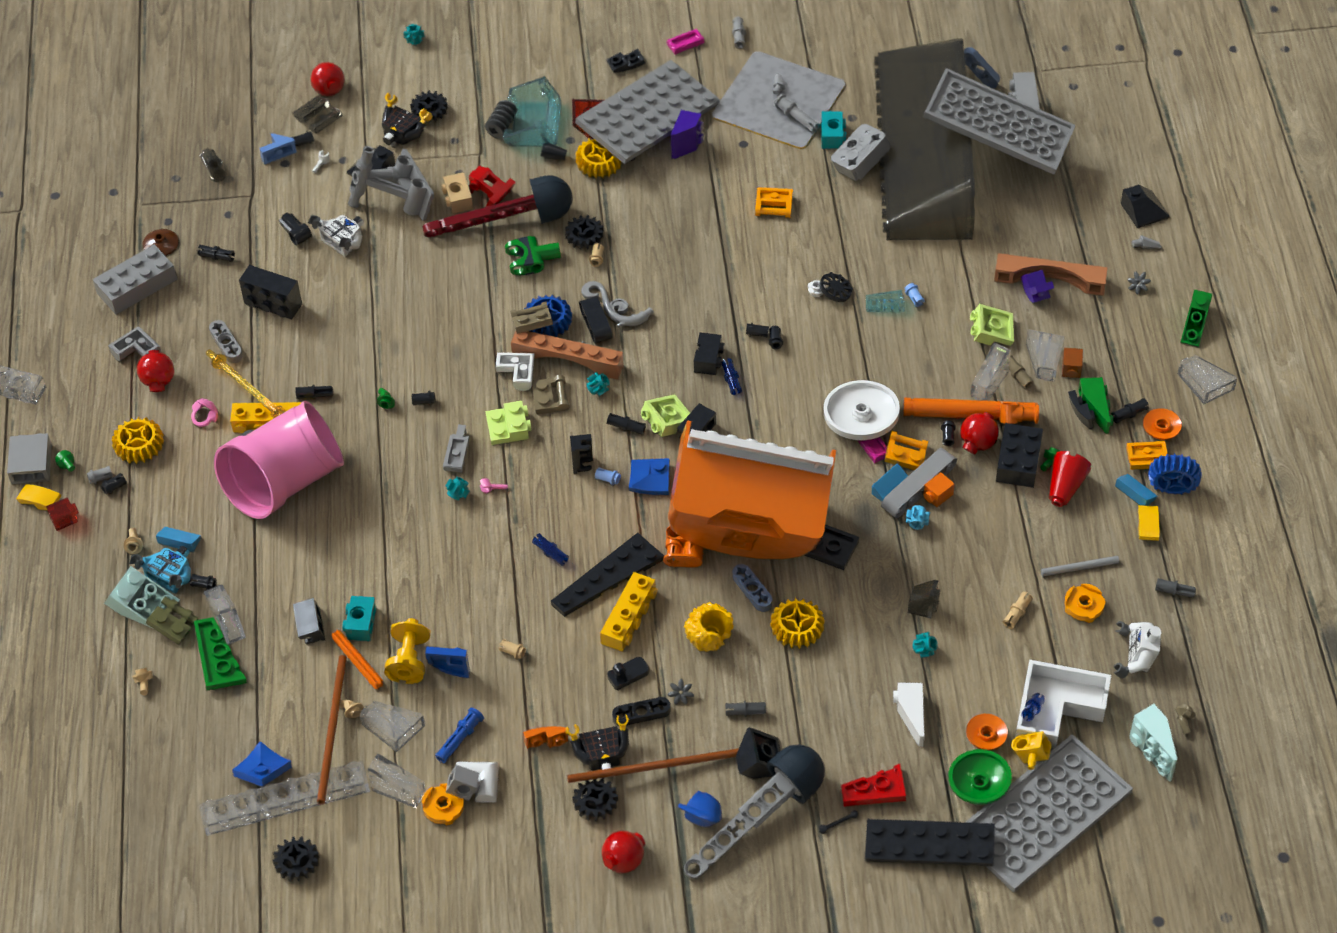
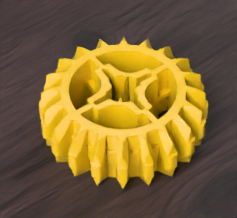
M588 138L587 142L583 141L576 151V164L579 171H582L583 175L588 174L589 177L595 176L597 178L601 176L604 178L605 175L610 177L611 173L616 174V171L620 169L622 164L617 157L595 139L591 140Z
M140 417L137 420L131 418L129 422L124 421V425H118V430H114V436H112L113 450H115L116 455L122 461L127 460L129 464L132 461L136 464L139 461L145 463L146 459L152 460V456H158V451L162 450V445L164 444L163 432L158 424H155L153 420L149 421L147 417L143 420Z
M795 597L794 601L791 602L787 599L786 604L781 602L779 607H775L774 613L771 615L770 626L773 636H776L777 641H782L784 646L789 643L791 649L794 645H798L799 649L802 645L808 648L809 642L815 644L816 639H820L821 633L824 631L825 619L818 605L813 606L812 601L806 603L804 598L798 601Z

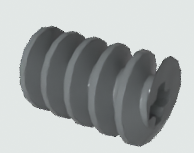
M499 101L485 123L486 131L494 138L500 139L504 136L507 128L512 123V119L515 118V114L518 112L517 107L511 101Z

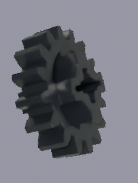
M428 90L426 94L422 91L421 95L416 94V99L411 100V112L419 116L421 109H426L427 113L430 112L432 114L431 120L437 122V118L442 119L443 114H447L446 97L443 98L442 93L437 95V91L431 93Z
M580 215L579 219L574 217L573 222L568 221V226H565V238L568 239V244L573 243L574 248L579 246L582 250L586 246L589 249L590 245L593 246L596 242L601 243V238H604V228L600 220L596 221V217L589 219V215L586 218Z
M601 778L600 781H597V779H593L591 782L586 780L584 785L578 783V789H574V796L572 797L575 811L579 810L580 817L586 815V820L588 821L591 817L598 821L600 816L605 820V814L612 815V809H617L618 794L616 787H612L610 781L605 783L604 778Z
M293 836L291 842L285 839V845H277L278 851L273 852L275 858L273 859L276 873L281 874V878L284 879L288 876L289 881H292L296 877L299 882L301 881V876L309 878V872L315 873L314 866H319L318 859L320 856L316 845H312L310 839L304 842L302 836L299 840H296Z

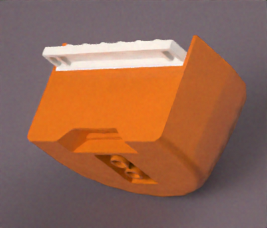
M687 420L680 439L668 512L671 529L686 541L709 550L733 556L783 560L801 557L812 551L824 534L836 450L832 449L829 456L817 454L815 451L808 450L804 452L797 450L795 447L784 448L779 447L775 443L764 444L759 443L755 439L744 440L739 439L735 435H719L715 431L703 432L691 429L690 432L691 421Z

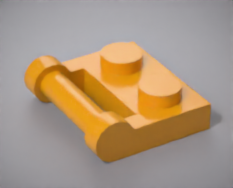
M757 187L755 216H761L762 214L791 218L793 189ZM761 205L786 207V209L761 207Z
M891 431L884 462L916 470L925 460L928 441H919ZM895 441L919 448V451L896 445Z

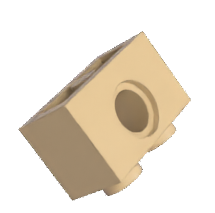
M464 172L444 176V184H441L443 195H447L445 197L446 205L451 208L452 214L472 210V197Z

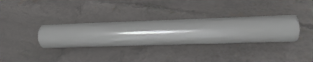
M1112 556L1041 569V576L1118 564L1119 557Z

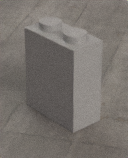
M48 433L10 436L7 474L11 484L50 481L52 444Z

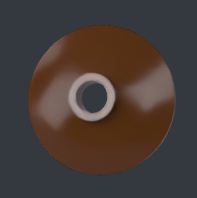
M157 229L146 235L143 240V248L145 250L155 244L167 256L177 249L179 239L176 233L169 229Z

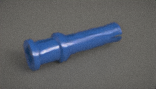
M470 707L465 718L457 723L458 728L435 754L436 759L445 764L466 736L472 735L476 725L484 720L483 714L477 709Z

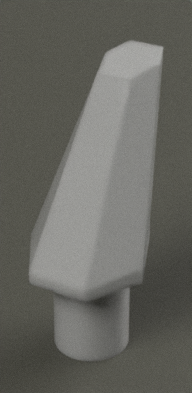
M780 74L775 75L773 84L774 95H779L785 89Z
M1142 235L1139 239L1132 240L1133 248L1141 246L1142 249H1161L1158 241Z

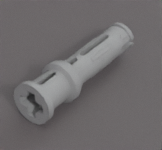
M782 93L777 96L774 106L782 109L786 116H792L812 133L817 131L812 127L813 125L819 129L820 124L797 108V104L789 101L785 94Z

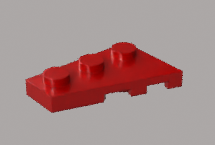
M900 764L894 765L893 769L885 772L884 770L878 771L876 775L869 778L861 777L842 784L843 807L906 801Z

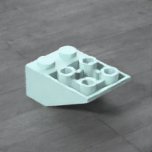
M130 566L104 604L120 615L150 627L146 624V620L156 607L159 606L164 610L167 608V606L161 603L165 596L177 602L180 599Z
M1152 704L1134 715L1129 737L1131 742L1141 749L1145 758L1157 767L1159 774L1163 777L1165 776L1170 782L1175 770L1177 756L1168 719L1155 704Z

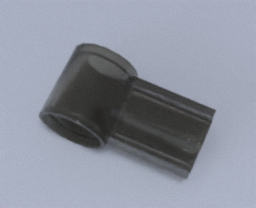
M204 149L200 154V159L210 173L211 179L215 182L224 180L226 172L223 161L218 158L213 149Z

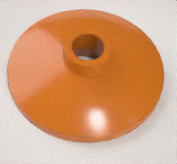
M1159 408L1151 410L1145 415L1143 427L1151 437L1159 440H1169L1180 433L1182 423L1179 416L1173 411Z
M984 713L974 716L968 722L966 735L969 742L976 748L994 750L1005 743L1008 730L1004 721L998 716Z

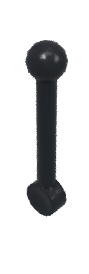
M853 810L849 815L828 825H820L819 832L825 834L827 829L848 819L857 818L859 814L856 810Z

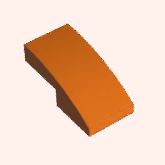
M549 726L524 731V743L527 749L538 747L547 742L549 748L561 746L568 742V735L565 731L566 727Z

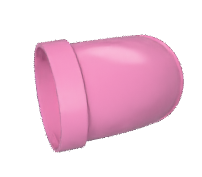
M306 400L246 436H237L217 449L214 456L215 474L223 492L238 510L255 519L266 518L285 504L286 499L333 472L334 469L344 465L341 450L331 430L315 407Z

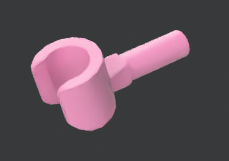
M487 478L480 480L481 491L486 494L495 489L508 488V485L491 484Z

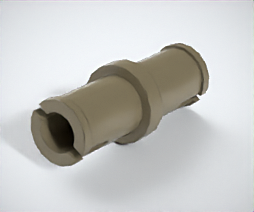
M1008 355L1003 359L1002 363L1010 370L1011 376L1016 378L1024 389H1028L1034 384V381L1025 372V368L1019 365L1012 355Z

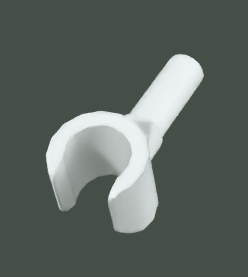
M323 150L319 152V161L312 170L313 173H316L322 164L329 163V153L324 155Z

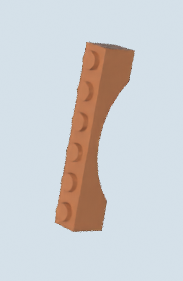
M998 253L994 282L1013 284L1020 281V277L1025 274L1043 270L1044 276L1047 278L1068 282L1086 294L1104 296L1108 267Z
M515 331L511 341L512 353H534V359L542 357L567 359L584 365L594 372H598L599 375L603 373L612 379H619L624 366L623 352L530 331L518 334Z

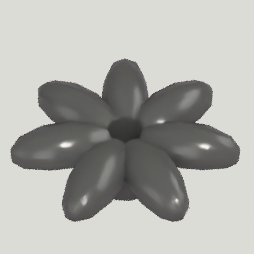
M1135 271L1134 278L1127 279L1130 283H1133L1128 289H1135L1137 295L1141 289L1148 291L1145 284L1150 283L1151 280L1145 279L1146 272L1139 276L1138 272Z
M682 679L679 680L678 686L674 683L670 684L674 691L668 693V696L675 697V705L680 700L687 705V697H694V694L688 691L692 684L689 683L684 686Z

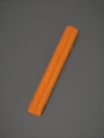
M341 630L333 632L332 639L373 688L379 689L384 683L381 677Z

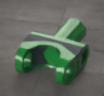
M534 236L514 239L505 245L506 254L521 257L509 266L510 272L517 276L539 273L544 269L543 261L561 258L558 242L539 245L537 238Z

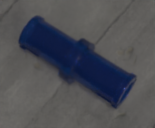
M727 358L729 364L727 365L724 359L721 365L723 366L724 379L728 382L731 395H736V388L738 394H740L742 388L733 360Z
M540 533L536 535L538 539L536 537L533 538L532 543L544 551V555L553 558L561 566L565 565L563 560L567 563L569 556L557 548V544L551 543Z
M1035 693L1026 702L1025 708L1021 713L1023 719L1028 716L1026 721L1034 719L1035 715L1041 711L1042 705L1045 702L1044 695L1039 698L1040 693Z

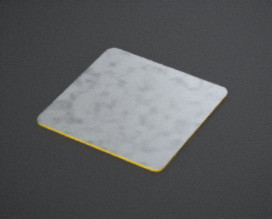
M757 51L752 53L713 111V118L796 148H805L814 133L792 116H786L782 109L774 106V101L778 96L773 94L775 75L780 74L785 85V89L780 94H785L789 101L795 102L797 108L819 124H821L822 111L830 110L845 87V82L842 79Z

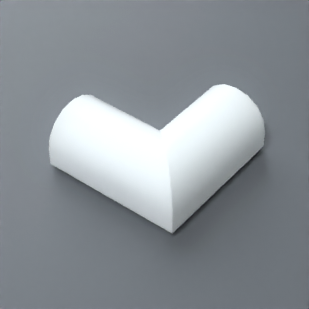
M497 353L496 372H514V388L520 391L529 390L532 387L534 353Z
M456 762L459 766L479 773L478 782H480V787L475 797L476 802H497L498 762Z

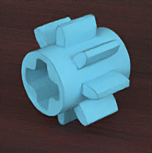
M915 505L911 510L907 509L906 523H909V526L913 529H922L924 525L928 526L930 512H926V508L923 506Z

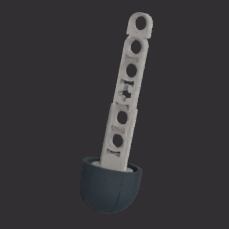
M800 744L790 745L777 753L776 756L767 762V768L773 777L738 809L740 812L700 849L698 855L695 853L686 862L684 867L685 875L689 879H697L709 869L710 865L718 861L753 827L758 828L790 797L802 804L810 799L820 788L825 775V767L820 755L812 748ZM768 792L773 793L776 796L775 802L767 803L764 795ZM751 807H758L761 811L760 816L752 817L749 814ZM735 822H743L744 830L738 829L734 834L737 838H734L730 831L735 829ZM721 835H727L730 838V844L723 846L719 843L718 838ZM706 849H712L715 853L714 859L706 860L703 852ZM692 863L697 864L700 868L699 873L695 875L688 871V866Z

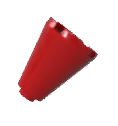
M1069 451L1056 452L1049 499L1057 507H1062L1069 503L1091 471V463L1079 454H1076L1074 457L1069 455Z

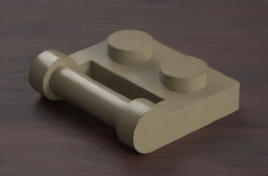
M547 302L518 311L516 309L510 311L517 334L553 325Z
M557 375L554 378L532 380L536 414L566 411L569 409V402L566 400L564 387L566 383L565 376ZM551 387H557L558 403L553 402Z

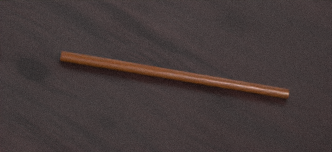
M340 655L338 659L317 803L320 805L325 804L347 660L345 655Z
M739 748L567 775V782H580L736 757Z

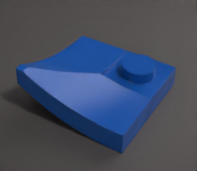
M669 458L631 460L629 491L649 495H669Z
M426 647L425 655L429 665L450 675L469 678L470 667L466 649Z
M259 742L248 757L233 768L232 771L234 777L263 787L291 769L292 765L291 760L278 755L263 742Z

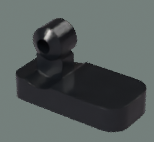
M636 657L623 664L616 663L612 670L607 672V678L615 690H620L646 677L649 674V666L642 657Z

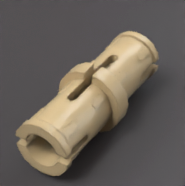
M1022 592L1016 603L1011 605L1010 612L1003 620L1005 627L1010 622L1008 628L1013 629L1019 618L1024 616L1025 609L1033 600L1031 594L1025 597L1027 592Z

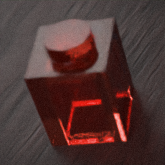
M68 497L46 506L56 531L78 522L76 514H79L75 503H70Z

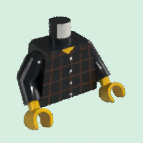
M387 93L385 100L388 102V105L385 106L382 117V128L385 135L383 137L384 143L391 145L395 141L405 145L409 141L419 138L426 126L425 122L432 119V114L430 112L427 113L426 109H421L419 116L398 106L393 108L392 106L397 103L398 98L394 95L393 99L390 100L391 94Z
M619 715L617 716L616 721L620 725V729L614 726L580 733L579 737H577L579 727L574 724L576 730L574 734H571L569 728L566 727V734L572 738L570 742L575 757L584 765H589L592 771L618 766L620 764L619 759L624 757L629 746V735L626 724L629 721L627 715V720L624 724L619 723Z

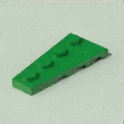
M214 617L195 620L194 626L206 691L246 684V677L242 673L237 660H235Z

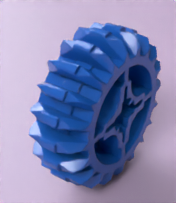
M546 294L542 298L538 295L537 300L532 298L531 303H527L526 308L547 302L553 325L530 330V332L557 337L558 334L563 335L564 331H568L572 323V312L566 300H562L560 296L557 298L554 295L548 297Z
M1174 453V455L1166 454L1165 457L1160 455L1159 459H1154L1149 467L1148 477L1150 485L1154 486L1156 490L1160 489L1161 493L1167 492L1168 494L1183 495L1185 492L1190 493L1191 490H1196V487L1201 482L1202 472L1200 464L1196 463L1195 459H1191L1190 456L1184 457L1183 454L1176 455Z

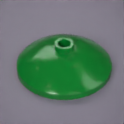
M976 749L959 755L952 762L948 773V780L952 791L957 797L971 804L985 805L998 801L1008 792L1011 786L1012 773L1006 760L999 754L989 750Z

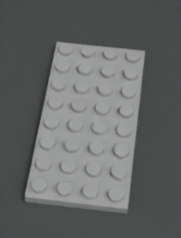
M670 60L578 116L575 123L621 162L626 164L670 136L681 110L703 115L717 106L720 99Z
M947 68L923 117L1051 174H1055L1075 128V125Z
M1072 734L1050 752L1049 760L1036 763L1033 770H1028L1011 784L1008 792L1001 799L987 804L966 822L995 823L994 867H986L1012 892H1015L1129 796L1133 788Z

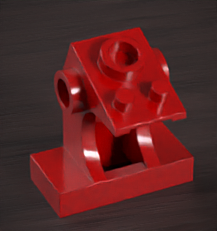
M480 165L469 175L471 194L474 191L481 190L488 196L489 201L485 207L499 204L510 193L516 183L512 178L504 183L490 168ZM484 180L490 181L494 185L490 187Z

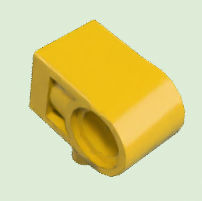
M1044 731L1022 734L1012 741L1011 746L1021 762L1028 763L1029 770L1035 768L1037 761L1049 760L1052 744Z

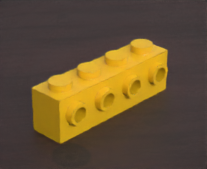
M301 402L232 403L230 422L233 433L256 430L289 409L300 405Z
M633 572L600 632L601 644L623 652L626 645H630L633 637L632 634L634 630H638L642 615H646L648 612L650 600H654L657 595L658 589L656 588L655 579Z

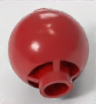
M323 62L313 69L310 81L313 89L318 94L333 96L342 90L345 77L338 65L331 62Z
M160 350L148 351L149 354H145L139 360L137 375L144 385L150 387V392L165 391V386L173 379L175 372L174 364L170 357L160 353Z
M987 412L983 414L975 413L964 420L960 430L961 438L965 441L963 449L976 455L977 451L987 450L996 443L999 428L993 420L994 416Z
M616 831L609 835L602 846L604 865L616 873L634 871L641 864L644 857L645 840L643 836L637 832L632 833L629 831Z

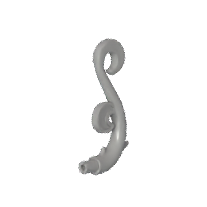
M591 281L584 284L581 289L582 296L585 299L595 296L599 298V293L594 294L590 290L599 289L601 291L604 309L607 315L618 323L617 327L640 325L646 322L648 317L654 313L652 308L649 307L644 312L641 311L631 316H622L620 314L628 311L627 301L618 298L610 302L607 292L601 283Z

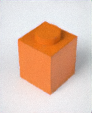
M940 472L924 484L923 496L927 502L938 507L953 496L955 484Z

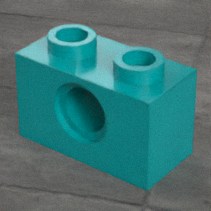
M822 111V149H838L846 141V131H843V129H846V118H843V111Z
M351 596L350 603L346 604L347 619L343 620L342 631L346 633L348 640L371 641L377 610L375 597Z

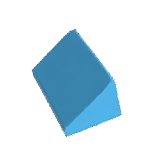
M896 464L872 485L871 494L880 501H883L908 475L900 465Z
M1129 474L1116 479L1115 487L1139 505L1149 506L1158 497Z
M164 527L157 533L156 539L158 544L174 548L184 546L190 552H194L201 539V535Z

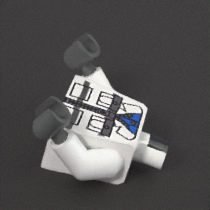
M316 215L310 216L308 223L312 224L314 229L319 228L321 240L344 257L352 249L360 247L362 241L360 227L364 225V222L359 216L355 217L352 221L344 215L327 221L321 220Z
M1122 621L1117 622L1116 625L1122 627L1120 630H1116L1117 633L1127 636L1131 631L1129 638L1128 666L1125 667L1121 663H1116L1114 668L1117 671L1114 674L1119 678H1125L1128 672H1148L1160 652L1161 629L1148 622L1131 623L1130 625Z

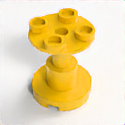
M413 618L392 624L391 636L403 644L402 648L398 649L397 656L387 659L384 671L385 676L398 683L399 680H406V684L418 683L423 679L425 665L417 659V652L414 650V646L426 643L430 638L431 630L419 624L418 620Z

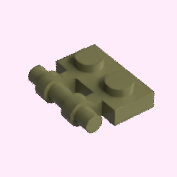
M165 596L161 603L167 606V608L164 610L157 606L146 620V624L179 645L190 632L191 627L186 624L187 621L194 624V621L199 618L190 609H184L178 605L176 600H170ZM174 611L182 617L179 620L175 616L171 615V613Z

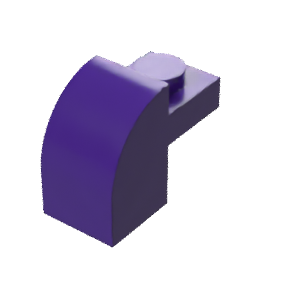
M1043 270L1020 277L1024 291L1032 303L1051 298L1049 290L1054 289L1052 281L1046 283Z

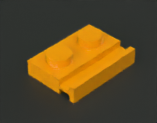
M1165 441L1127 443L1126 445L1130 470L1149 469L1154 459H1159L1160 455L1165 457L1168 454Z

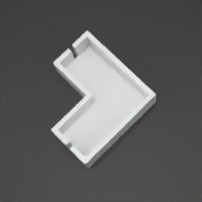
M1029 660L1015 738L1022 734L1044 731L1052 744L1051 748L1055 749L1062 715L1103 722L1111 675Z

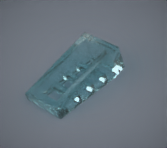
M902 290L866 295V311L905 312V300Z

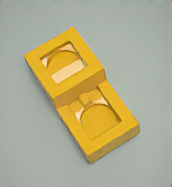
M25 484L16 499L20 504H34L38 510H53L61 498V494L44 487Z
M1138 505L1139 540L1159 541L1158 506Z

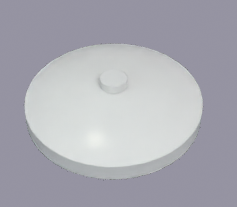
M857 380L844 383L832 390L824 402V419L829 428L836 434L853 440H870L885 435L894 428L900 415V404L894 392L888 387L873 381Z

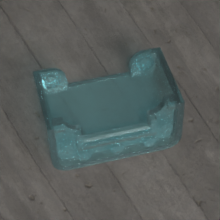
M544 76L509 88L507 100L517 107L518 112L513 120V129L508 128L504 130V142L509 146L542 147L543 143L548 144V142L556 145L561 113V98L548 79Z

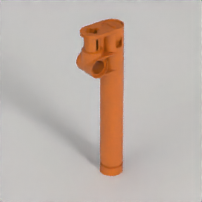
M904 397L903 416L966 419L972 414L987 412L994 416L993 420H999L1001 423L1017 424L1022 421H1034L1035 424H1038L1039 404L1036 402L934 398L911 399Z
M669 526L666 529L665 548L667 555L664 556L663 562L671 567L695 568L701 566L703 563V547L686 541Z

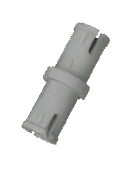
M735 17L733 19L734 29L732 30L734 46L736 48H743L745 46L744 36L746 35L743 27V18Z

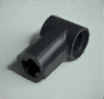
M287 212L282 215L279 220L280 225L286 230L291 241L296 246L312 237L309 227L305 223L301 224L292 213L289 214Z

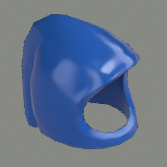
M698 791L689 800L687 805H678V808L685 811V819L698 826L710 827L719 823L722 819V809L719 801L706 792Z

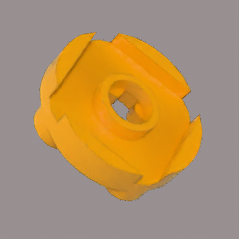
M1091 584L1073 586L1065 595V612L1077 620L1092 623L1103 613L1105 598H1103L1100 589ZM1087 600L1088 605H1083L1079 601Z
M447 783L440 784V786L435 788H429L422 798L425 817L437 824H453L464 810V799L446 793ZM446 800L447 806L440 807L438 803H443Z

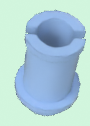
M910 283L905 287V294L911 298L915 307L923 305L925 300L918 291L919 287L914 283Z
M598 467L595 472V479L609 482L610 485H617L621 478V474L616 470L609 471Z

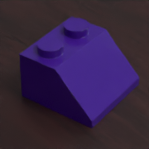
M680 111L671 132L672 159L694 152L699 144H702L704 134H702L704 122L701 121L700 113Z

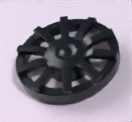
M830 272L825 274L819 282L822 293L827 298L836 302L847 301L853 291L849 283L850 281L842 277L841 274L838 275Z

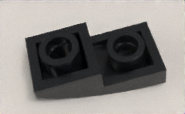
M638 48L624 56L620 52L606 59L613 73L632 70L646 64Z
M1075 390L1069 391L1070 403L1076 416L1087 428L1094 429L1092 421L1096 419L1093 409L1089 410L1088 404H1083L1081 396L1077 397Z

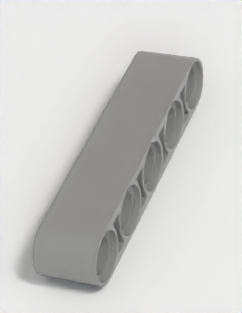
M939 448L883 499L881 507L895 518H899L923 496L924 484L940 472L946 476L955 467L957 458L943 448Z

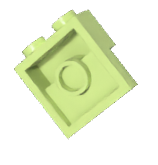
M979 304L971 312L970 320L973 321V326L971 327L970 334L974 336V341L990 346L994 341L1009 346L1014 343L1013 313Z
M675 394L647 400L644 402L641 410L642 419L647 420L651 424L652 431L658 433L660 437L676 434L677 427L690 414Z
M522 401L504 403V408L485 411L491 445L529 439L528 431H532L530 420L525 418L529 416L527 405L523 406Z

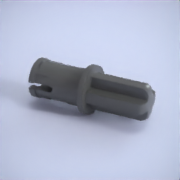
M1158 578L1155 591L1170 593L1173 596L1178 594L1193 598L1196 588L1178 584L1177 580L1173 582Z
M746 701L744 703H725V709H734L726 710V716L744 715V717H747V715L766 714V703H746Z

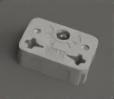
M862 124L831 156V160L839 173L850 177L854 181L861 180L883 155L889 151L890 143L884 132L868 124Z

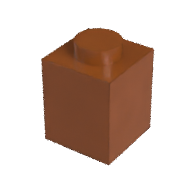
M1064 348L1062 377L1081 378L1083 349Z

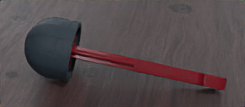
M546 175L529 179L533 195L428 222L422 226L424 236L435 237L443 233L454 232L536 209L538 210L541 224L548 223L563 217L569 211L573 199L572 191L569 185L557 176Z

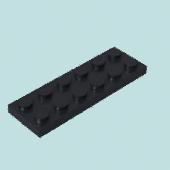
M825 524L824 534L819 543L804 556L845 570L859 543L860 537Z
M867 819L865 862L994 867L995 823Z

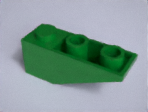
M1194 289L1180 343L1199 347L1212 301V293Z
M1103 377L1080 378L1078 392L1083 404L1087 403L1089 410L1093 409L1095 422L1105 434H1109V428L1113 426L1112 414L1109 415L1110 400L1106 399L1108 388L1107 385H1104Z

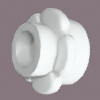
M819 280L808 284V291L813 297L823 295L819 286Z

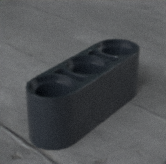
M595 296L579 301L581 314L593 342L598 343L612 339V330L598 297Z

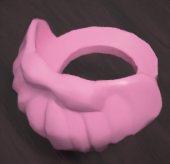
M202 398L192 405L191 419L196 426L205 427L211 421H218V409L212 401ZM202 407L209 408L210 411L207 419L204 422H197L195 419L196 412Z

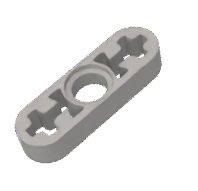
M213 321L209 325L212 338L228 362H239L243 357L241 347L223 321ZM224 339L231 340L228 344L221 343Z

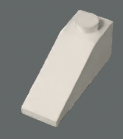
M898 683L897 691H893V703H897V711L918 746L923 747V684Z

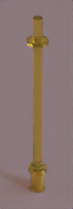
M211 349L206 351V355L212 360V367L223 369L271 412L273 419L286 412L282 406H275L226 363L227 359L224 354H216Z

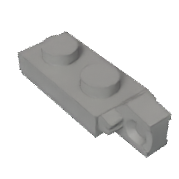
M458 424L456 434L450 435L443 463L444 471L463 472L469 446L466 425Z

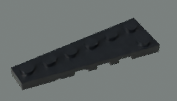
M637 532L553 598L551 605L565 617L590 601L597 599L601 596V593L610 588L613 590L618 587L619 583L626 579L629 580L633 572L646 571L662 562L664 555Z

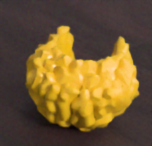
M711 602L702 604L697 609L694 608L693 612H690L688 620L685 621L684 628L687 639L699 651L705 652L716 651L723 646V640L730 638L731 630L734 627L732 613L727 612V609L719 604H712Z

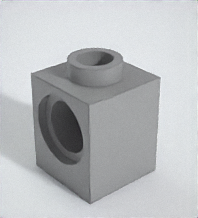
M456 764L448 776L446 793L469 801L473 793L477 794L479 790V773Z

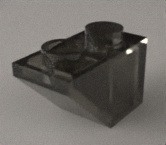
M932 580L913 587L908 613L931 619L933 611L937 612L940 602L941 589H938V580Z

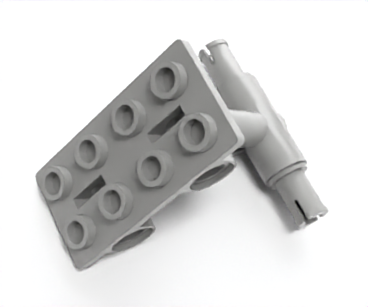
M364 146L362 156L357 160L355 171L352 174V182L349 189L351 193L348 200L349 206L352 208L359 206L360 198L365 194L368 185L406 199L403 207L404 212L409 215H419L422 220H426L430 212L432 200L434 199V192L407 149H402L401 155L397 157L395 166H390L387 169L371 170L374 150L370 146Z

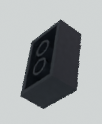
M252 265L247 267L239 279L244 304L250 307H256L283 318L293 319L302 306L298 280Z
M1005 423L996 482L1034 488L1043 434L1042 428Z

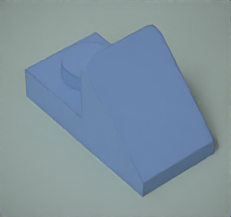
M271 133L272 144L259 148L264 165L297 152L293 138Z

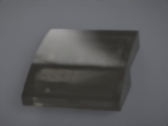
M320 95L292 113L301 124L316 134L343 116L341 110L331 106L329 100Z

